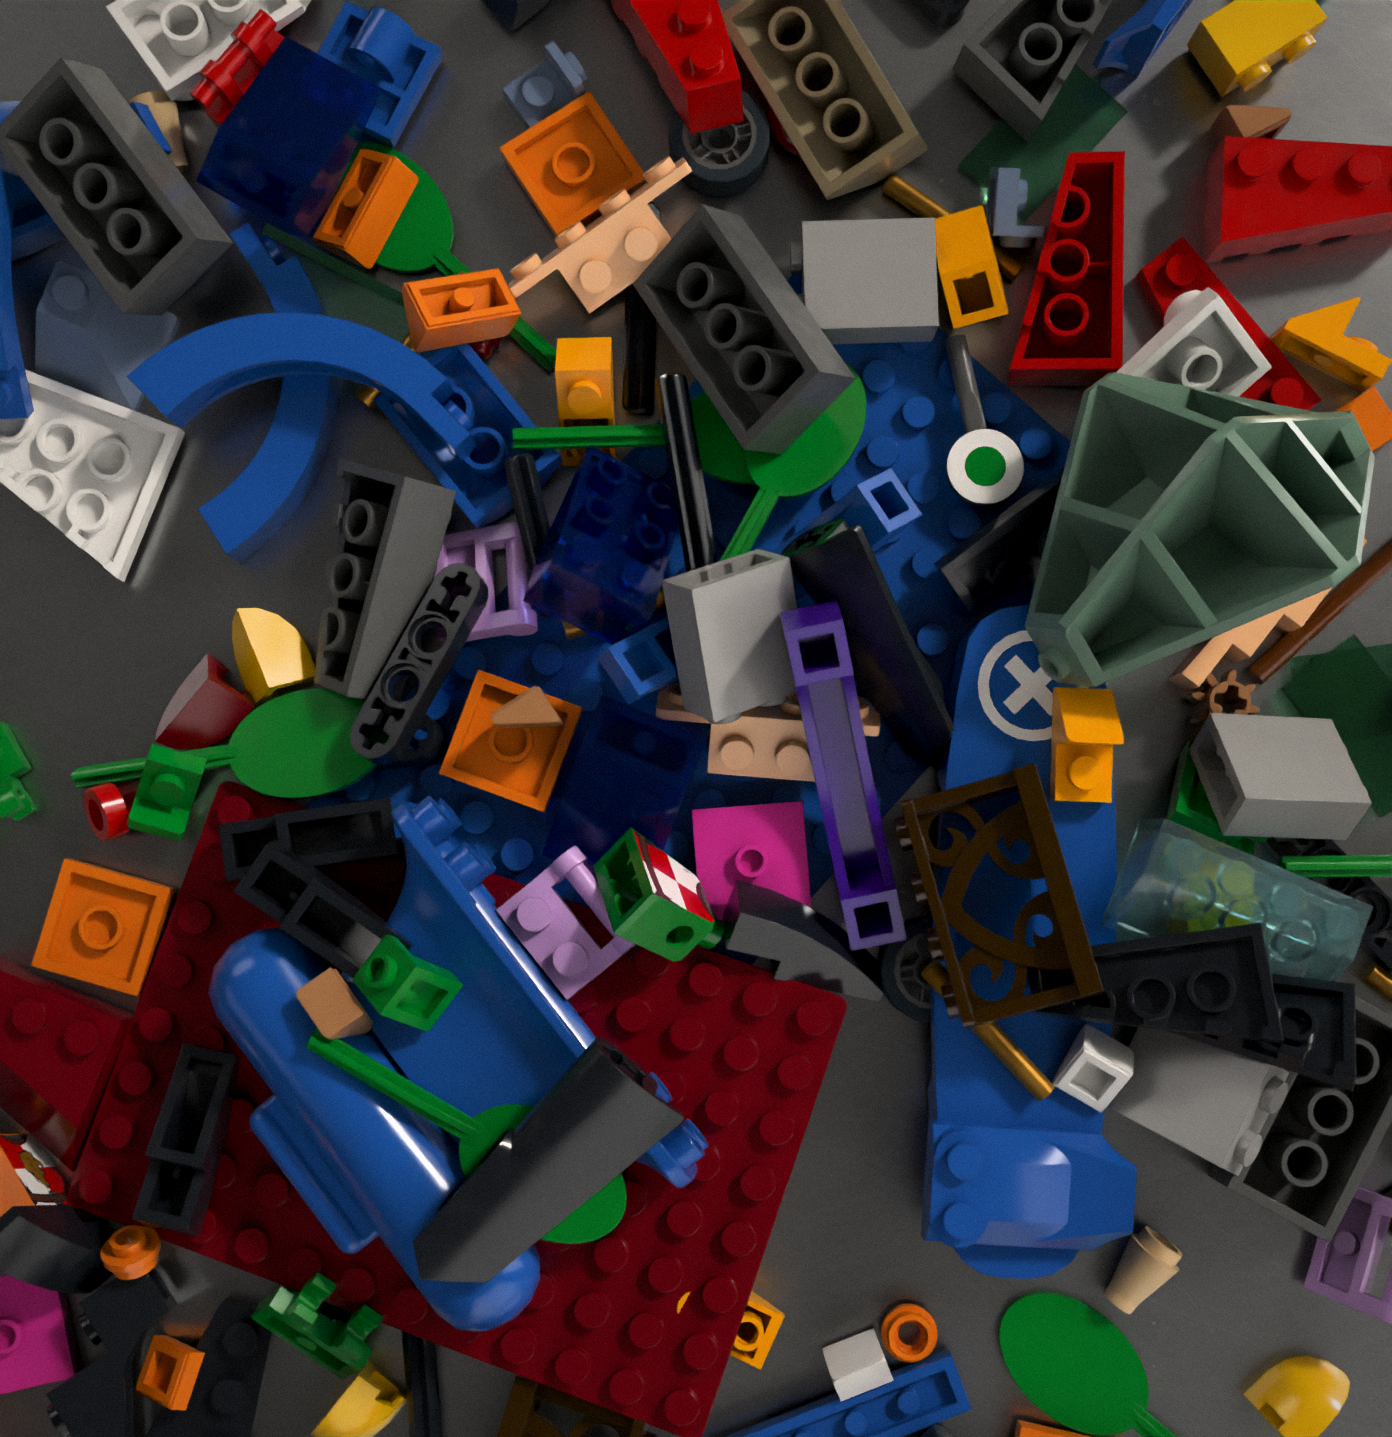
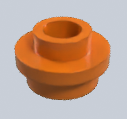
M130 1225L117 1230L105 1242L100 1255L104 1267L111 1271L116 1278L131 1280L147 1274L156 1266L161 1243L158 1233L154 1229L146 1226Z
M909 1303L901 1304L891 1309L884 1317L881 1325V1339L887 1352L896 1360L905 1363L919 1362L929 1356L935 1348L938 1337L937 1326L933 1317L923 1307ZM905 1323H914L918 1326L917 1336L909 1341L901 1339L898 1336L900 1327Z

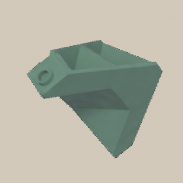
M1117 372L1106 374L1083 391L1025 623V628L1040 653L1038 661L1044 672L1059 683L1096 687L1334 587L1361 565L1375 457L1352 410L1314 412Z

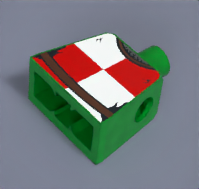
M630 828L593 866L614 934L673 962L682 960L696 945L708 950L712 949L722 938L724 923L712 914L700 880L694 873L634 829Z

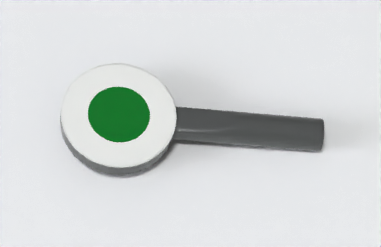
M962 334L954 335L945 339L944 342L965 435L955 442L949 452L946 461V477L953 492L963 501L981 507L994 506L1007 500L1018 488L1024 472L1023 457L1012 439L1001 432L987 429L966 336Z

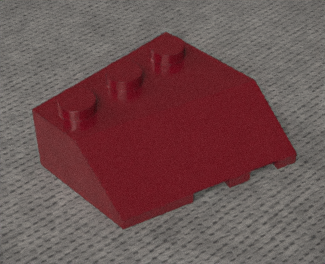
M0 956V1108L74 1172L76 1171L124 1039L133 1021L134 1012Z

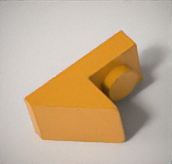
M1359 297L1290 318L1270 337L1271 341L1280 351L1362 393L1383 379L1392 359L1380 354L1378 348L1372 342L1361 337H1347L1343 335L1361 298Z
M1053 688L1050 771L1051 801L1112 803L1113 746L1124 744V735L1112 689Z

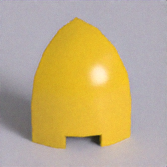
M260 608L236 609L232 621L234 655L244 687L250 693L255 707L279 697L276 689L300 683L301 687H304L314 680L316 666L306 643L294 626L278 614Z
M1300 1356L1284 1359L1267 1370L1243 1395L1282 1437H1318L1340 1412L1348 1397L1350 1381L1343 1371L1329 1361L1311 1356Z
M368 1360L363 1370L358 1372L310 1435L313 1437H374L393 1420L407 1402L406 1390Z

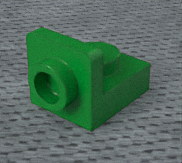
M151 744L128 817L127 826L134 830L167 839L182 840L207 759Z
M389 934L382 938L353 978L355 985L380 1015L429 1032L463 987V984L451 971L413 956L398 938Z

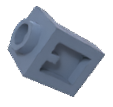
M553 40L544 46L545 60L502 88L504 98L527 129L585 93L583 82L587 80V75L581 63L571 51L564 55Z
M990 167L986 218L990 234L992 236H999V246L1030 248L1032 237L1046 238L1048 226L1016 224L1017 213L1025 212L1028 194L1027 181L1020 180L1021 168Z

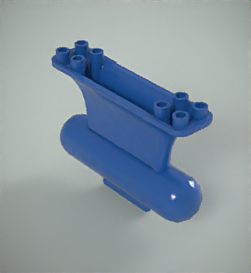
M427 796L419 804L403 801L391 811V816L405 847L407 867L403 888L387 923L413 944L409 950L413 956L451 971L463 984V987L429 1032L380 1015L355 985L353 978L342 972L340 974L372 1020L373 1024L371 1026L373 1028L366 1034L339 1039L472 1118L485 1109L501 1104L521 1103L536 1105L597 1037L496 911L498 909L495 906L496 900L482 883L485 878L496 871V867L489 856L476 843L470 847L466 842H463L455 848L447 838L448 835L462 825L451 807L443 799L440 798L436 802L430 796ZM278 927L254 930L233 942L213 967L208 994L217 1018L273 1092L270 1098L251 1113L249 1121L251 1130L337 1247L344 1253H357L379 1236L435 1313L456 1329L487 1331L496 1329L515 1319L532 1301L540 1280V1257L534 1244L488 1282L420 1280L413 1240L432 1220L440 1205L464 1177L459 1158L460 1138L305 1048L317 1026L297 999L296 992L329 968L320 955ZM651 1071L649 1075L658 1084L655 1095L669 1103L673 1100L670 1092L658 1076ZM687 1118L639 1157L636 1162L648 1165L677 1189L684 1188L694 1180L698 1171L695 1163L705 1155L704 1150L709 1145L696 1125Z

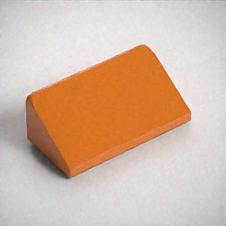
M361 148L317 228L312 242L358 266L371 269L418 184L417 175L395 156Z
M499 268L403 283L401 287L410 338L416 352L507 336L522 314Z

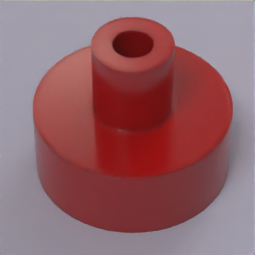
M111 782L85 789L83 793L85 814L92 831L98 839L107 841L128 833L127 821L135 799V791L121 795L117 787Z

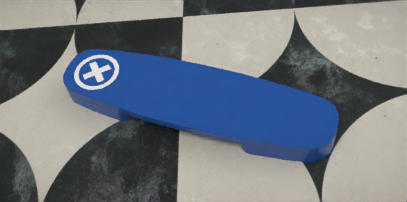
M1021 605L998 609L971 625L958 644L946 704V710L955 729L938 765L937 777L939 786L944 791L1012 772L1015 768L1036 763L1090 945L1116 942L1117 848L1114 769H1112V803L1050 800L1053 688L1107 689V685L1103 683L1096 687L1059 683L1050 678L1040 666L1038 661L1040 653L1025 628L1030 606ZM1018 791L969 805L978 813L986 825L999 813L1019 802L1020 797ZM951 812L940 814L936 848L938 850H947L953 844V836L945 828H953L965 835L968 843L977 833L970 822L964 817ZM1004 838L996 844L1001 853L1015 864L1025 862L1030 855V848L1023 841L1015 842L1011 846V852L1007 849ZM987 854L976 869L968 885L961 908L983 927L999 936L1014 941V925L1019 912L1029 900L1040 893L1046 892L1047 888L1044 879L1022 880L1006 874L996 866L989 854ZM935 865V877L942 899L945 885L953 868H942ZM1037 915L1029 920L1025 933V945L1036 947L1033 931L1040 937H1047L1051 934L1053 926L1047 917ZM949 925L960 961L967 951L976 946ZM1002 960V974L991 985H989L992 979L990 968L985 965L976 966L970 974L972 990L984 1000L997 1001L1008 994L1014 983L1015 964ZM941 961L940 963L947 969L945 961ZM1028 972L1023 997L1031 995ZM931 987L932 1077L929 1080L927 1089L929 1120L1092 1131L1102 1134L1105 1109L1101 1113L1056 1086L1045 1099L1038 1102L971 1029L963 1027L961 1018L950 1020L943 998ZM1034 1012L996 1021L1000 1028L1051 1083L1078 1033L1086 1024L1091 1025L1110 1037L1112 1035V1024L1041 1016L1035 1015ZM972 1244L969 1247L962 1248L953 1247L960 1259L977 1272L999 1278L1033 1279L1053 1275L1069 1265L1080 1251L1077 1249Z

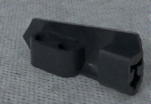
M840 519L807 530L790 542L781 555L790 557L791 570L815 604L837 600L844 622L855 682L874 709L879 713L881 719L905 753L936 768L955 729L943 704L944 689L940 679L916 646L863 528L860 525L849 527L844 519Z
M595 1038L515 1129L512 1126L509 1127L450 1192L436 1211L432 1220L415 1237L413 1247L420 1280L488 1282L682 1123L684 1114L655 1095L658 1087L657 1082L624 1052L604 1038Z

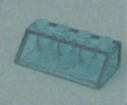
M1140 819L1101 925L1134 939L1261 923L1271 974L1335 981L1354 961L1373 906L1168 819Z

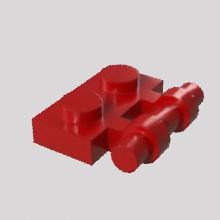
M261 9L258 10L248 24L241 22L231 33L232 43L216 62L209 60L199 72L202 79L189 93L195 101L206 108L204 112L220 134L236 147H239L304 68L289 40L274 30L277 25L276 22Z

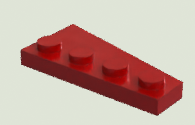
M1183 236L1144 266L1136 275L1162 328L1164 327V316L1167 308L1175 298L1184 292L1192 290L1203 291L1209 287L1219 294L1272 366L1271 369L1239 397L1308 411L1322 400Z

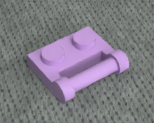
M510 522L445 534L434 579L448 565L462 563L475 569L488 586L489 597L486 606L466 642L508 634L527 636L537 632V613L531 610L529 569L518 523ZM504 548L506 549L509 610L496 612L492 550ZM467 584L464 587L454 586L450 594L454 598L458 595L467 597L471 589ZM442 608L438 611V613H442L452 623L457 619L452 612L448 614ZM438 626L437 639L445 644L447 638L446 629Z
M576 845L559 856L547 869L496 910L566 1000L573 997L636 945L613 933L598 881L584 865L587 858ZM565 878L613 936L614 939L605 947L601 948L554 889Z
M1358 1187L1331 1242L1329 1243L1319 1237L1317 1238L1304 1283V1288L1390 1324H1392V1265L1382 1299L1371 1295L1370 1291L1392 1218L1391 1198Z

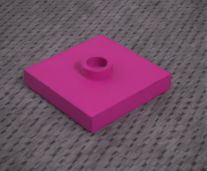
M803 801L692 810L697 878L700 880L711 912L715 917L723 920V914L736 880L773 890L811 908Z
M1 1274L0 1395L64 1380L79 1371L81 1366L66 1293L51 1291L25 1283L7 1274Z

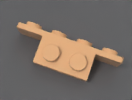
M670 156L662 159L643 174L647 182L645 185L631 195L625 189L618 191L598 207L602 213V216L586 227L583 226L581 221L574 223L554 239L558 247L544 258L540 259L537 253H533L517 264L510 271L514 279L508 283L509 290L514 299L558 269L590 314L635 282L671 240V237L648 203L692 172L685 158L682 157L675 163Z
M679 682L658 692L655 716L657 719L709 723L707 719L684 710ZM797 692L789 694L788 700L782 704L769 707L757 706L741 712V717L734 722L711 724L707 773L815 782ZM857 696L864 735L879 736L881 725L879 713L868 700Z

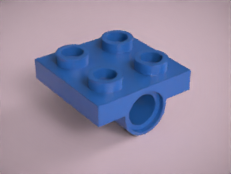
M345 1L296 94L301 102L394 148L443 58L441 47L415 35L412 28L391 11L378 6H373L367 11Z

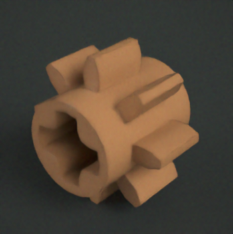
M1233 669L1223 673L1220 683L1210 673L1201 684L1204 688L1201 692L1186 695V700L1195 703L1196 714L1192 716L1189 722L1191 724L1204 723L1210 713H1222V706L1214 703V697L1223 694V702L1231 705L1230 712L1226 714L1254 715L1259 713L1260 709L1251 705L1250 693L1256 688L1255 684L1243 686L1236 682V670Z

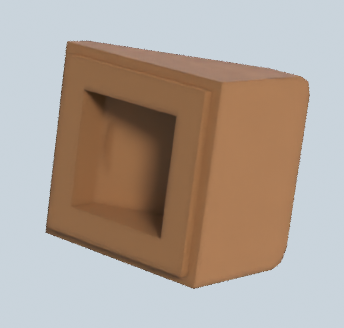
M1229 105L1223 108L1213 122L1212 130L1219 143L1225 136L1275 139L1290 121L1292 113L1289 108Z
M535 685L492 712L490 717L493 723L501 729L558 727L565 725L543 690Z
M328 968L296 992L297 999L322 1035L327 1039H339L366 1034L373 1028L371 1026L373 1024L372 1020L336 968Z

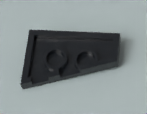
M226 1298L220 1304L195 1348L204 1352L205 1355L186 1411L170 1410L162 1406L145 1437H255L275 1340L274 1333L250 1318L258 1304Z

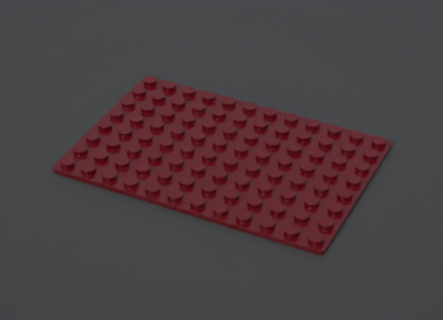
M225 781L221 783L217 789L134 1012L133 1021L124 1039L67 1193L69 1203L77 1208L125 1226H145L134 1220L132 1216L151 1162L145 1154L183 1043L238 1055L240 1063L229 1127L200 1236L197 1238L150 1227L158 1233L159 1239L296 1291H300L309 1278L319 1272L336 1284L332 1294L323 1300L351 1312H355L365 1304L383 1316L380 1323L630 1418L646 1421V1424L680 1437H702L847 1010L844 998L796 980L781 981L773 979L774 973L698 945L682 960L673 962L636 944L573 997L568 999L596 1037L608 1040L649 1074L652 1071L658 1076L673 1098L668 1104L684 1114L683 1121L689 1118L696 1125L708 1142L709 1147L704 1150L705 1155L695 1163L698 1171L694 1180L684 1188L677 1189L648 1165L634 1161L622 1171L627 1192L626 1208L621 1221L610 1233L597 1240L578 1244L556 1243L539 1239L534 1245L540 1257V1280L532 1301L515 1319L496 1329L487 1331L456 1329L435 1313L379 1236L357 1253L348 1254L340 1250L251 1130L249 1124L251 1113L270 1098L273 1092L217 1018L208 992L213 967L233 942L254 930L279 928L281 923L236 894L234 890L240 882L230 883L226 881L219 824L275 816L274 814L309 808L281 798L262 794L236 782ZM396 839L398 855L318 870L387 922L397 904L404 885L407 867L405 847L403 841ZM494 873L482 881L496 900L495 906L497 908L526 886ZM562 898L601 948L614 939L589 907ZM321 957L329 968H336L339 974L343 972L342 970L328 962L326 959ZM690 1292L680 1312L677 1313V1305L680 1298L685 1293Z

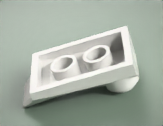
M115 0L107 5L106 8L135 55L158 87L165 92L169 100L190 101L193 98L189 93L202 79L199 72L209 60L217 61L232 43L231 33L241 22L248 24L258 10L261 9L276 22L277 25L274 30L278 32L305 13L311 0Z
M1207 287L1203 291L1192 290L1184 292L1175 298L1167 308L1164 316V327L1127 361L1117 373L1239 397L1271 369L1272 366L1219 294ZM1078 412L1061 430L1070 442Z

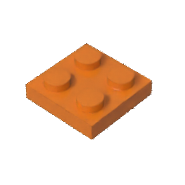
M587 91L499 147L502 158L555 237L578 221H581L583 226L600 217L602 213L598 207L618 191L625 189L631 195L647 183L643 177L644 171L590 91Z
M478 669L439 774L546 812L584 709L578 705L545 694L565 724L564 726L501 729L493 723L490 718L492 716L491 713L530 688Z
M64 858L31 966L130 995L141 996L161 941L176 888L72 858Z

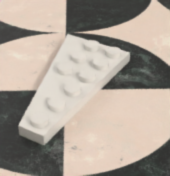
M25 370L34 412L28 418L0 419V482L56 526L78 547L85 550L102 564L113 576L125 582L185 432L179 427Z

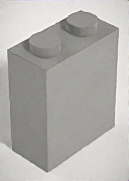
M935 218L802 221L799 241H790V273L800 274L801 294H797V296L831 344L932 342L939 327Z
M756 549L662 580L684 710L707 719L711 724H727L738 720L743 711L757 706L769 707L782 704L788 700L789 694L796 692L780 612L797 609L790 557Z
M1210 713L1189 749L1223 836L1347 840L1372 804L1367 789L1362 784L1332 719Z
M1138 1027L1129 1045V1048L1134 1053L1133 1076L1107 1107L1220 1168L1239 1176L1243 1166H1250L1260 1151L1262 1136L1259 1133L1269 1113L1275 1114L1286 1098L1288 1084L1285 1081L1289 1072L1283 1068L1169 1031Z

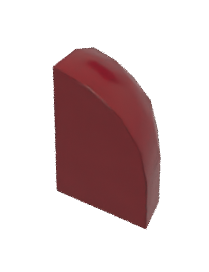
M207 653L172 697L158 725L155 742L173 749L188 750L201 749L219 743L233 732L255 707L250 693L246 689L238 692L223 678L230 670Z

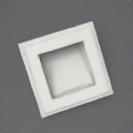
M1086 1024L1074 1040L1055 1074L1052 1084L1102 1113L1133 1076L1134 1053L1129 1047Z
M874 1328L822 1348L840 1401L894 1381Z

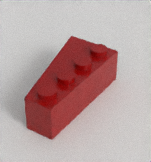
M611 0L612 9L620 22H625L635 38L636 47L643 59L649 61L658 75L659 84L690 134L743 122L741 77L718 0Z
M1225 136L1207 160L1203 261L1205 263L1221 261L1224 257L1245 253L1247 256L1267 253L1273 248L1300 244V246L1317 244L1321 243L1324 239L1348 235L1350 238L1392 230V146Z
M1125 151L1070 152L1068 154L1011 362L1007 386H1091L1106 374L1117 372L1123 366Z

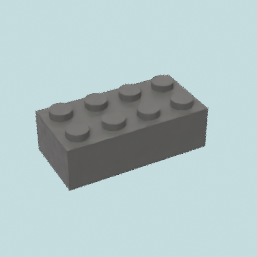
M61 57L0 124V150L123 314L161 316L233 244L232 240L102 68Z
M701 204L633 283L744 450L782 454L856 379L740 215Z
M1355 996L1356 1080L1353 1091L1286 1070L1289 1072L1285 1081L1288 1084L1286 1098L1275 1114L1269 1113L1259 1133L1262 1136V1145L1256 1159L1250 1166H1243L1239 1176L1215 1164L1208 1174L1209 1177L1329 1243L1392 1121V1015Z

